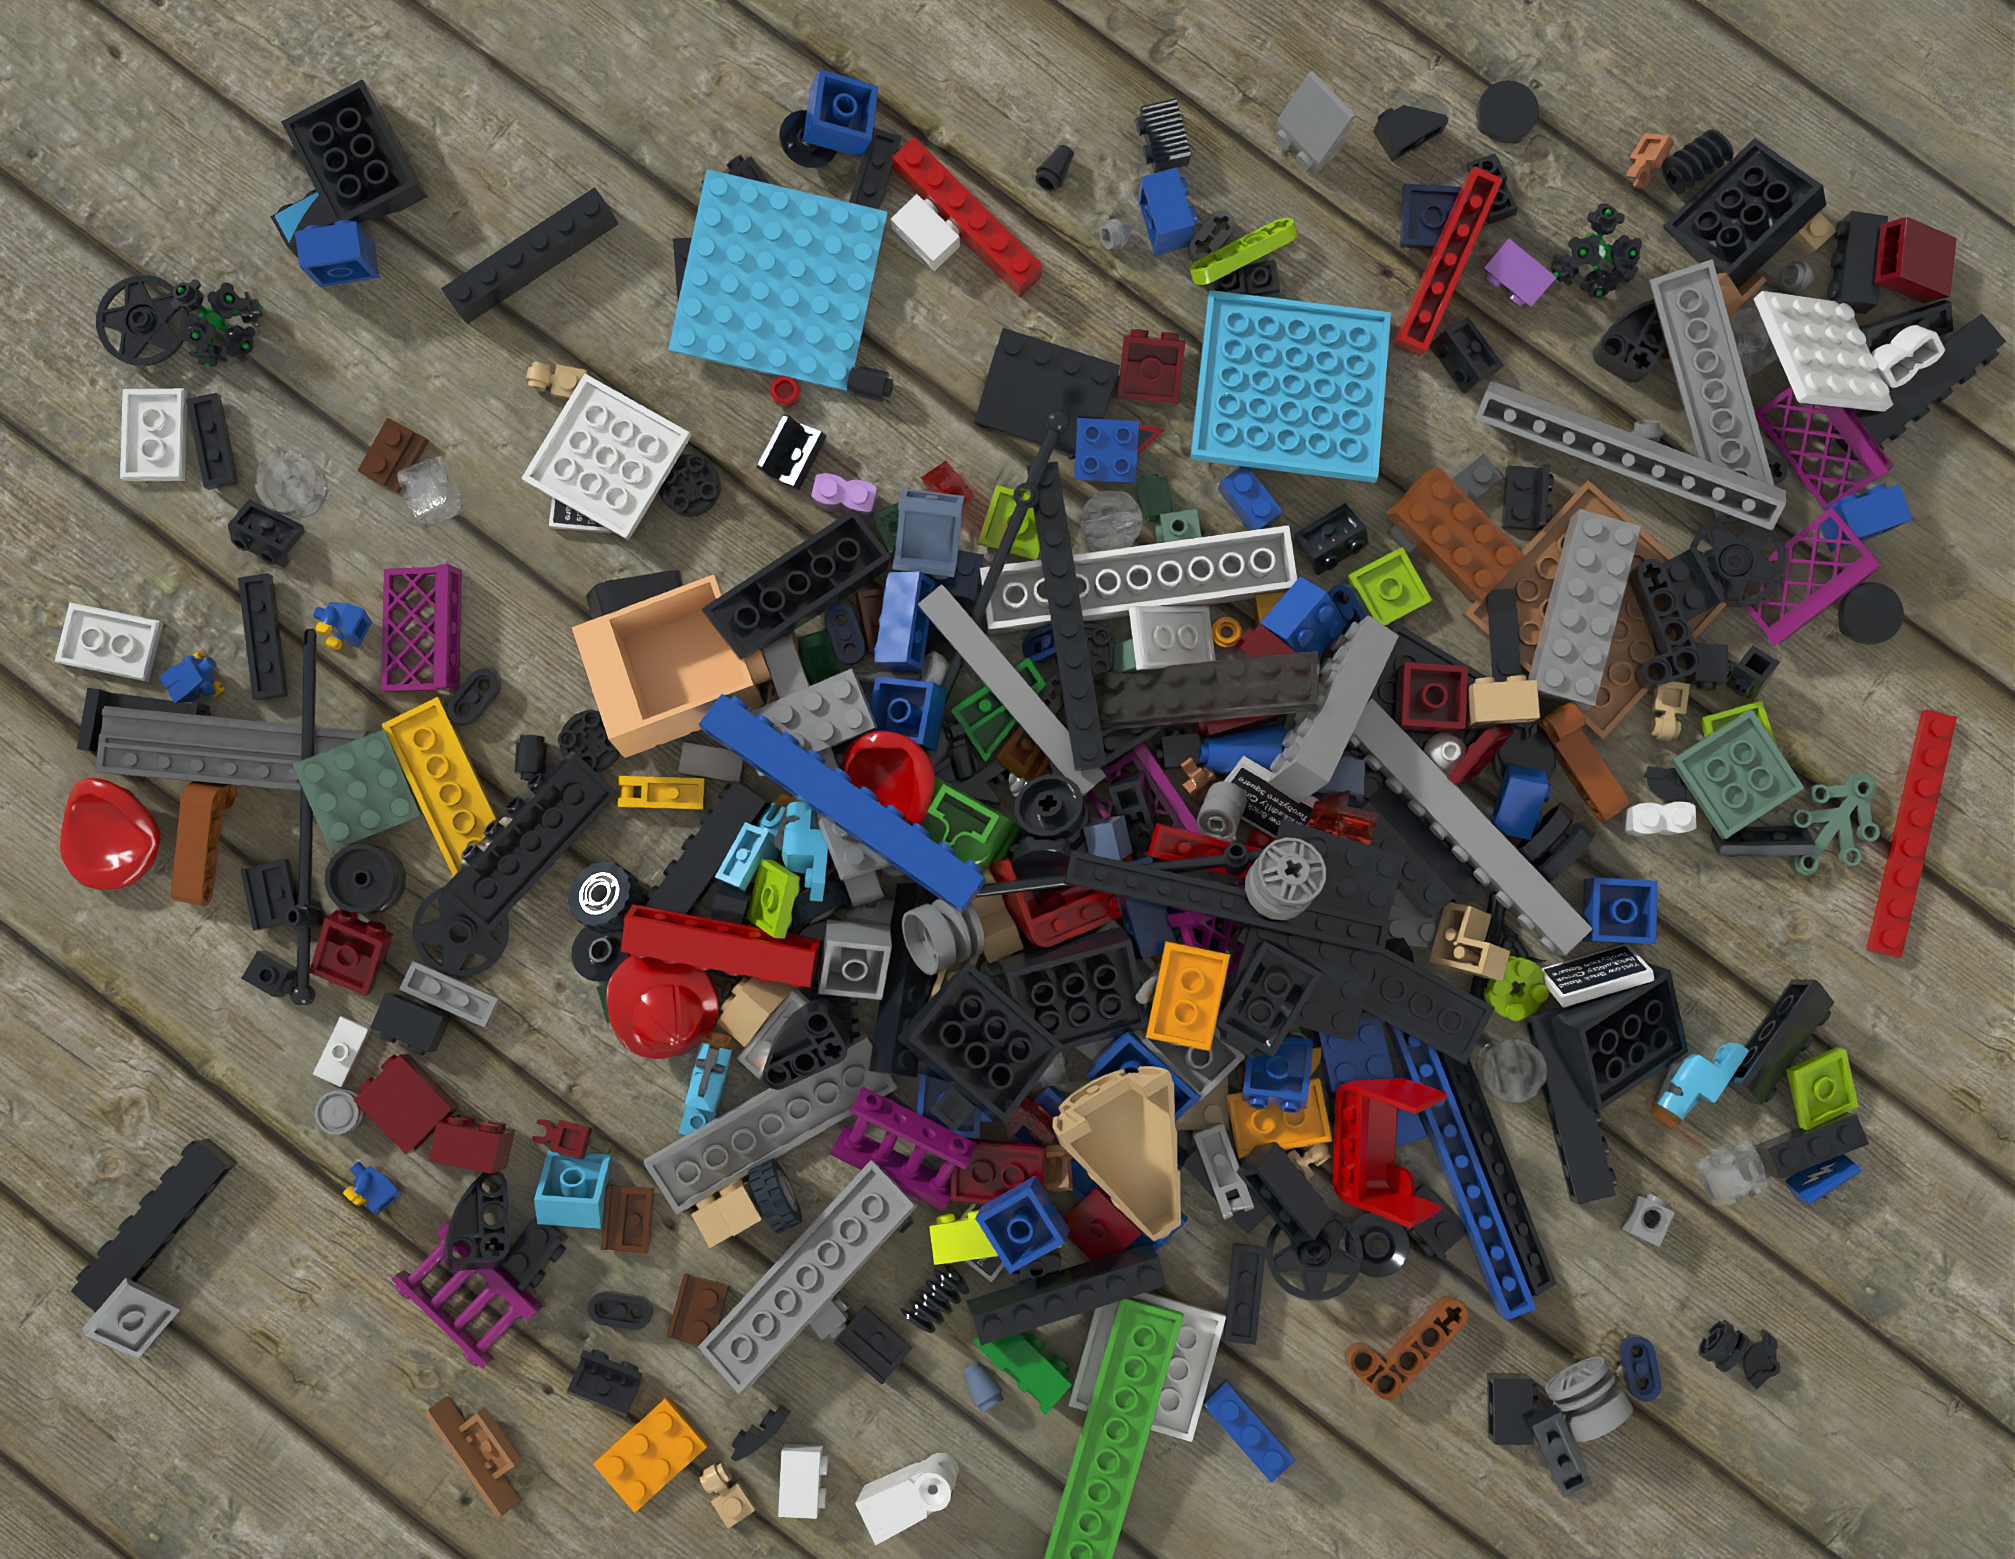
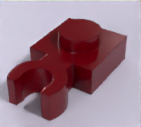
M1077 886L1045 889L1038 893L1037 897L1047 912L1058 907L1064 900L1069 903L1072 900L1086 896L1091 889Z
M537 1120L536 1124L543 1125L546 1128V1135L544 1137L533 1136L532 1140L535 1143L546 1144L553 1142L552 1152L584 1159L593 1128L565 1120H559L556 1128L555 1124L550 1120Z

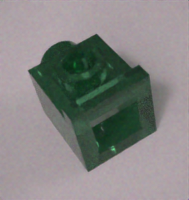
M899 502L872 514L873 521L888 553L896 549L897 533L890 532L889 528L892 525L898 524Z

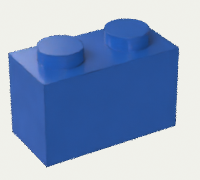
M1240 466L1220 481L1217 490L1249 531L1266 529L1279 520L1283 511L1249 467Z
M1513 764L1507 765L1491 814V823L1502 834L1530 840L1533 830L1539 829L1542 821V811H1540L1543 802H1548L1551 794V784H1548L1545 771Z

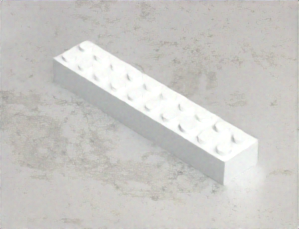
M1289 525L1073 555L1083 621L1130 616L1129 608L1134 606H1204L1253 599L1257 594L1279 591L1287 592L1297 581ZM1041 560L1004 565L986 608L989 635L1038 629L1051 623ZM990 567L980 568L982 586Z

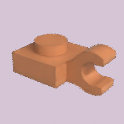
M1644 133L1630 156L1633 165L1626 174L1627 178L1636 179L1633 184L1634 188L1645 189L1650 181L1651 168H1660L1674 144L1670 135Z
M1190 757L1181 764L1182 769L1189 777L1187 782L1183 784V787L1189 799L1197 807L1204 802L1209 788L1217 783L1218 780L1211 770L1198 768Z

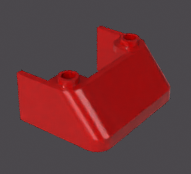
M1131 854L1123 858V862L1132 860ZM1009 859L990 863L989 867L996 882L1017 880ZM1090 890L1086 896L1072 900L1069 903L1064 900L1058 907L1047 912L1041 903L1038 905L1032 891L1001 895L1012 919L1029 941L1037 947H1051L1122 917L1116 895Z
M1405 1078L1350 1080L1340 1085L1336 1091L1333 1188L1336 1195L1346 1203L1408 1228H1412L1441 1212V1205L1415 1195V1181L1412 1174L1406 1168L1395 1164L1397 1109L1417 1114L1447 1099V1093Z

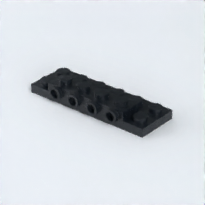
M573 751L551 773L547 771L543 775L538 773L530 779L527 784L529 790L523 797L517 796L513 798L505 807L507 814L499 822L493 820L485 827L483 831L485 837L478 845L472 843L462 852L461 858L463 861L459 864L462 868L440 890L488 933L618 794Z

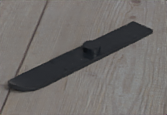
M1515 589L1492 590L1487 595L1492 677L1495 678V682H1507V677L1521 675ZM1506 723L1514 731L1512 736L1498 751L1499 758L1505 768H1507L1508 764L1523 766L1526 752L1524 728L1514 723Z

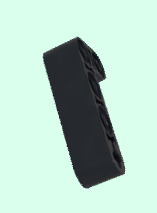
M1648 559L1632 569L1629 581L1659 655L1643 662L1637 667L1635 680L1642 688L1654 689L1696 672L1701 665V656L1666 568L1660 561ZM1643 573H1650L1652 578L1645 579ZM1657 587L1656 591L1651 594L1649 593V589ZM1654 598H1659L1663 601L1665 607L1663 612L1655 608ZM1667 626L1676 632L1675 641L1670 640L1666 636L1665 629ZM1679 655L1687 660L1688 666L1686 670L1680 668L1677 664V657ZM1649 666L1657 669L1659 674L1657 681L1649 677Z

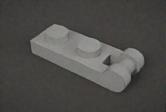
M1220 1123L1192 1134L1223 1219L1233 1217L1232 1213L1242 1209L1245 1212L1254 1209L1247 1186L1236 1172L1239 1169V1165L1224 1124ZM1237 1189L1239 1197L1228 1201L1225 1193Z

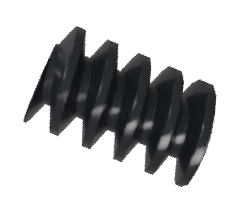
M1713 129L1705 131L1702 136L1695 138L1692 143L1686 144L1681 150H1677L1673 156L1667 157L1663 161L1662 172L1666 183L1677 195L1683 194L1685 187L1692 188L1695 185V180L1702 181L1705 178V174L1711 175L1715 171V167L1721 168L1724 165V160L1731 161L1734 155L1733 147L1729 140L1719 131Z
M948 1263L944 1264L947 1270L945 1273L937 1269L934 1270L938 1279L937 1282L926 1279L925 1282L929 1288L928 1292L918 1288L917 1293L921 1298L919 1302L912 1298L908 1300L912 1307L911 1311L904 1308L900 1309L902 1314L912 1324L928 1333H934L936 1330L932 1321L939 1324L943 1323L944 1317L941 1311L951 1314L953 1309L950 1302L954 1304L961 1302L958 1292L966 1295L970 1292L965 1279Z

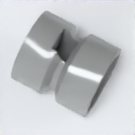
M1217 782L1209 788L1196 821L1197 827L1203 835L1228 840L1236 834L1247 804V797L1242 788L1230 782Z

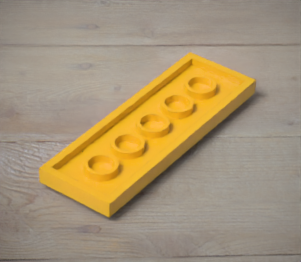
M436 697L383 723L382 727L454 877L462 868L459 865L463 861L461 858L462 852L472 843L478 845L485 837L483 834L485 827L493 820L499 822V819L442 699Z

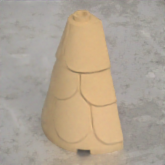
M1140 1066L1137 1073L1126 1074L1125 1069L1101 1076L1076 1090L1059 1106L1061 1114L1059 1117H1053V1129L1061 1146L1087 1171L1089 1177L1111 1197L1112 1203L1147 1237L1156 1241L1165 1238L1172 1230L1181 1225L1180 1171L1177 1170L1174 1082L1170 1072L1166 1069L1154 1066Z

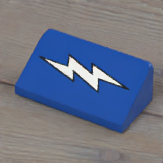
M1843 1154L1797 1172L1786 1179L1785 1184L1796 1201L1810 1205L1859 1174L1861 1169Z

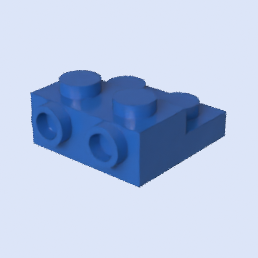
M1285 1037L1274 1057L1262 1055L1253 1059L1247 1055L1242 1101H1248V1106L1255 1109H1266L1268 1104L1280 1105L1281 1111L1287 1113H1299L1300 1108L1306 1109L1314 1040Z

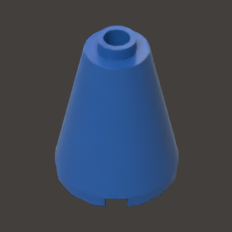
M1273 724L1208 737L1205 739L1204 744L1199 745L1198 759L1200 763L1204 764L1205 769L1226 775L1231 773L1243 756L1273 772L1270 770V766L1274 759L1280 753L1282 754V742L1287 734L1282 724Z

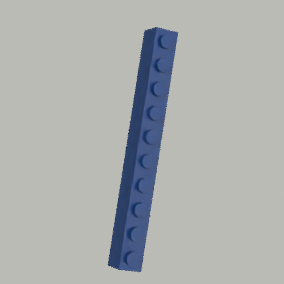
M723 693L720 695L699 723L704 733L959 913L964 914L985 885V877L981 875L983 870L970 860L964 863L956 858L957 852L943 841L938 845L929 839L930 833L917 823H914L913 826L902 820L904 815L890 804L886 808L876 801L878 796L864 786L858 789L850 783L852 778L839 768L832 771L824 765L826 760L813 750H810L808 753L798 747L800 742L786 731L782 735L773 729V722L760 713L755 717L747 711L749 706L738 697L733 696L730 699Z
M1385 1022L1406 1079L1447 1093V1099L1419 1113L1497 1314L1505 1320H1509L1535 1310L1536 1306L1436 1050Z

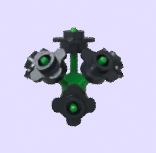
M1605 203L1599 204L1597 210L1590 212L1587 216V220L1591 223V228L1597 234L1589 233L1582 239L1579 237L1571 238L1568 246L1571 248L1572 257L1566 253L1562 256L1555 254L1553 256L1554 261L1551 262L1552 274L1559 282L1563 281L1567 286L1571 285V280L1579 274L1578 268L1581 265L1590 264L1593 266V271L1585 276V281L1580 284V289L1587 291L1589 297L1593 298L1607 295L1609 291L1615 290L1622 280L1628 283L1631 279L1635 278L1636 272L1639 269L1636 264L1640 259L1639 255L1642 247V240L1636 237L1632 240L1627 235H1622L1613 245L1606 244L1603 235L1613 233L1617 224L1624 222L1625 216L1622 213H1617L1614 207ZM1603 258L1614 265L1611 273L1606 270H1600L1599 263ZM1610 275L1613 276L1616 280L1611 281Z
M197 279L192 280L190 283H179L174 287V300L171 303L173 309L180 310L183 308L185 311L198 309L200 311V317L195 314L189 315L186 318V326L178 332L179 338L182 341H189L195 345V352L190 351L189 356L196 357L198 364L208 368L216 367L217 362H227V358L221 357L222 348L213 345V337L217 333L216 330L219 329L225 333L223 341L228 347L226 349L228 356L235 357L239 353L248 354L253 350L252 339L256 333L254 328L248 326L244 329L239 325L229 328L225 325V319L240 315L244 324L254 322L255 327H259L258 318L263 317V307L258 299H251L248 291L244 292L245 298H241L234 292L232 284L223 283L218 291H211L208 294L207 299L211 306L204 307L202 305L204 295L199 290L201 283Z

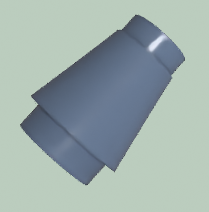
M980 1361L963 1370L975 1407L978 1406L981 1412L1004 1400L1000 1393L1003 1390L981 1365Z

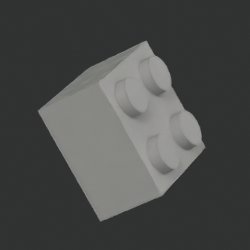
M827 919L818 967V994L882 1000L892 948L890 926Z

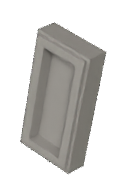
M683 742L678 773L728 782L737 780L741 783L744 760L728 749Z

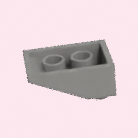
M1311 71L1277 119L1273 133L1277 142L1282 147H1288L1296 155L1298 164L1305 170L1309 169L1315 175L1341 152L1355 114Z

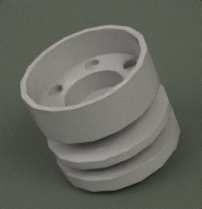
M1289 837L1275 840L1262 851L1246 876L1245 891L1249 902L1258 913L1270 919L1287 920L1297 917L1321 892L1326 882V866L1321 854L1311 844L1301 839Z
M939 898L932 905L924 904L906 912L903 916L902 928L906 946L917 966L926 974L933 975L950 968L955 962H964L968 958H973L983 952L985 946L984 931L981 920L972 904L969 905L962 915Z
M1601 1356L1584 1359L1569 1366L1554 1376L1545 1387L1547 1396L1554 1400L1553 1405L1556 1404L1561 1412H1566L1563 1418L1571 1436L1577 1442L1590 1441L1611 1432L1624 1423L1633 1413V1406L1623 1389L1619 1386H1612L1615 1383L1616 1377L1611 1371H1608L1609 1366Z

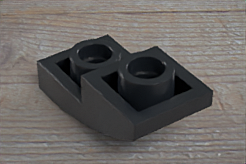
M1496 153L1468 162L1466 166L1468 173L1474 167H1477L1503 179L1487 214V224L1515 216L1518 207L1506 185L1507 175Z
M1273 259L1245 265L1215 280V291L1254 296L1280 292L1277 262Z
M780 1404L776 1412L769 1409L759 1425L764 1429L763 1431L753 1424L747 1432L741 1429L731 1444L736 1449L731 1459L735 1462L739 1461L762 1447L781 1428L791 1411Z

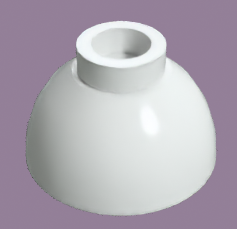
M934 651L925 657L923 670L921 671V681L934 682L941 686L949 667V663L941 654Z
M1442 732L1433 735L1426 742L1423 752L1448 776L1466 755L1467 747L1464 741L1456 734Z

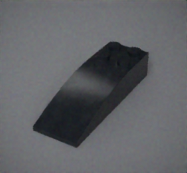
M853 509L703 607L702 612L737 658L742 660L809 622L885 572L891 556Z

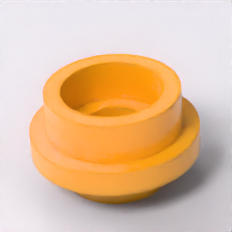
M1231 617L1218 619L1212 626L1213 641L1222 648L1235 646L1242 636L1241 625ZM1229 628L1232 636L1224 638L1221 635V629Z

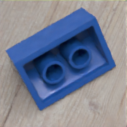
M1130 1031L1112 1039L1091 1060L1086 1074L1093 1081L1101 1076L1125 1069L1126 1074L1137 1073L1140 1066H1154L1168 1070L1174 1082L1175 1122L1201 1098V1095Z

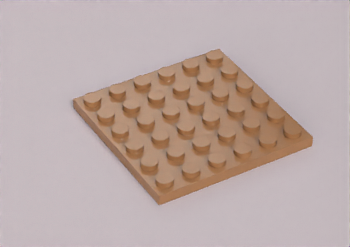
M1589 480L1577 490L1521 551L1525 556L1492 589H1515L1520 665L1521 669L1528 676L1570 517L1582 509L1638 525ZM1641 528L1630 572L1648 559H1655L1664 563L1674 558V556ZM1643 573L1645 579L1652 578L1650 573ZM1629 575L1595 706L1585 711L1580 710L1586 721L1584 727L1600 741L1613 730L1649 690L1642 688L1636 682L1635 671L1637 667L1643 662L1659 656L1630 585ZM1657 587L1649 589V593L1651 594L1656 591ZM1486 596L1482 601H1475L1462 616L1490 640ZM1654 598L1655 608L1663 612L1665 608L1663 601L1659 598ZM1725 602L1687 621L1694 640L1727 605ZM1667 626L1665 629L1666 636L1670 640L1675 641L1676 632ZM1649 666V677L1657 681L1659 677L1657 669Z

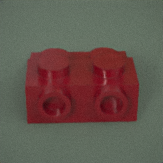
M1131 329L1130 335L1124 334L1117 398L1178 404L1185 340H1179L1178 333L1161 332V338L1149 337L1148 330Z
M344 909L336 910L324 920L310 967V973L367 996L372 992L379 966L386 960L393 933L386 931V925L381 922L369 921L366 923L357 919V913L348 912Z

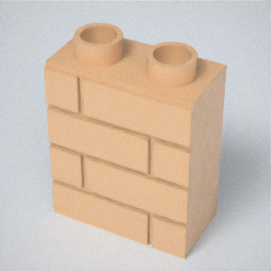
M714 574L572 627L608 739L624 758L651 749L655 745H661L688 735L692 731L701 730L700 721L722 693L730 699L733 696L741 699L749 706L748 712L764 705L758 684L772 680V676L762 649L739 660L702 612L703 607L725 594Z

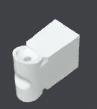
M936 1453L920 1463L916 1462L864 1485L855 1504L875 1546L927 1518L930 1513L940 1511L948 1505L959 1478V1466L953 1456L947 1453Z

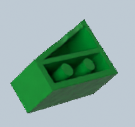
M1024 658L1013 666L1038 695L1046 683L1030 658ZM986 685L948 709L957 724H962L965 736L984 762L987 761L991 753L1016 722L1014 717Z
M1022 1332L982 1346L977 1335H975L973 1343L1002 1372L1005 1371L1018 1383L1017 1387L1023 1393L1028 1392L1041 1404L1039 1409L1045 1415L1072 1386L1070 1372L1067 1371L1070 1367L1068 1363L1058 1354L1052 1357L1043 1349L1046 1344L1035 1333L1031 1332L1028 1335Z

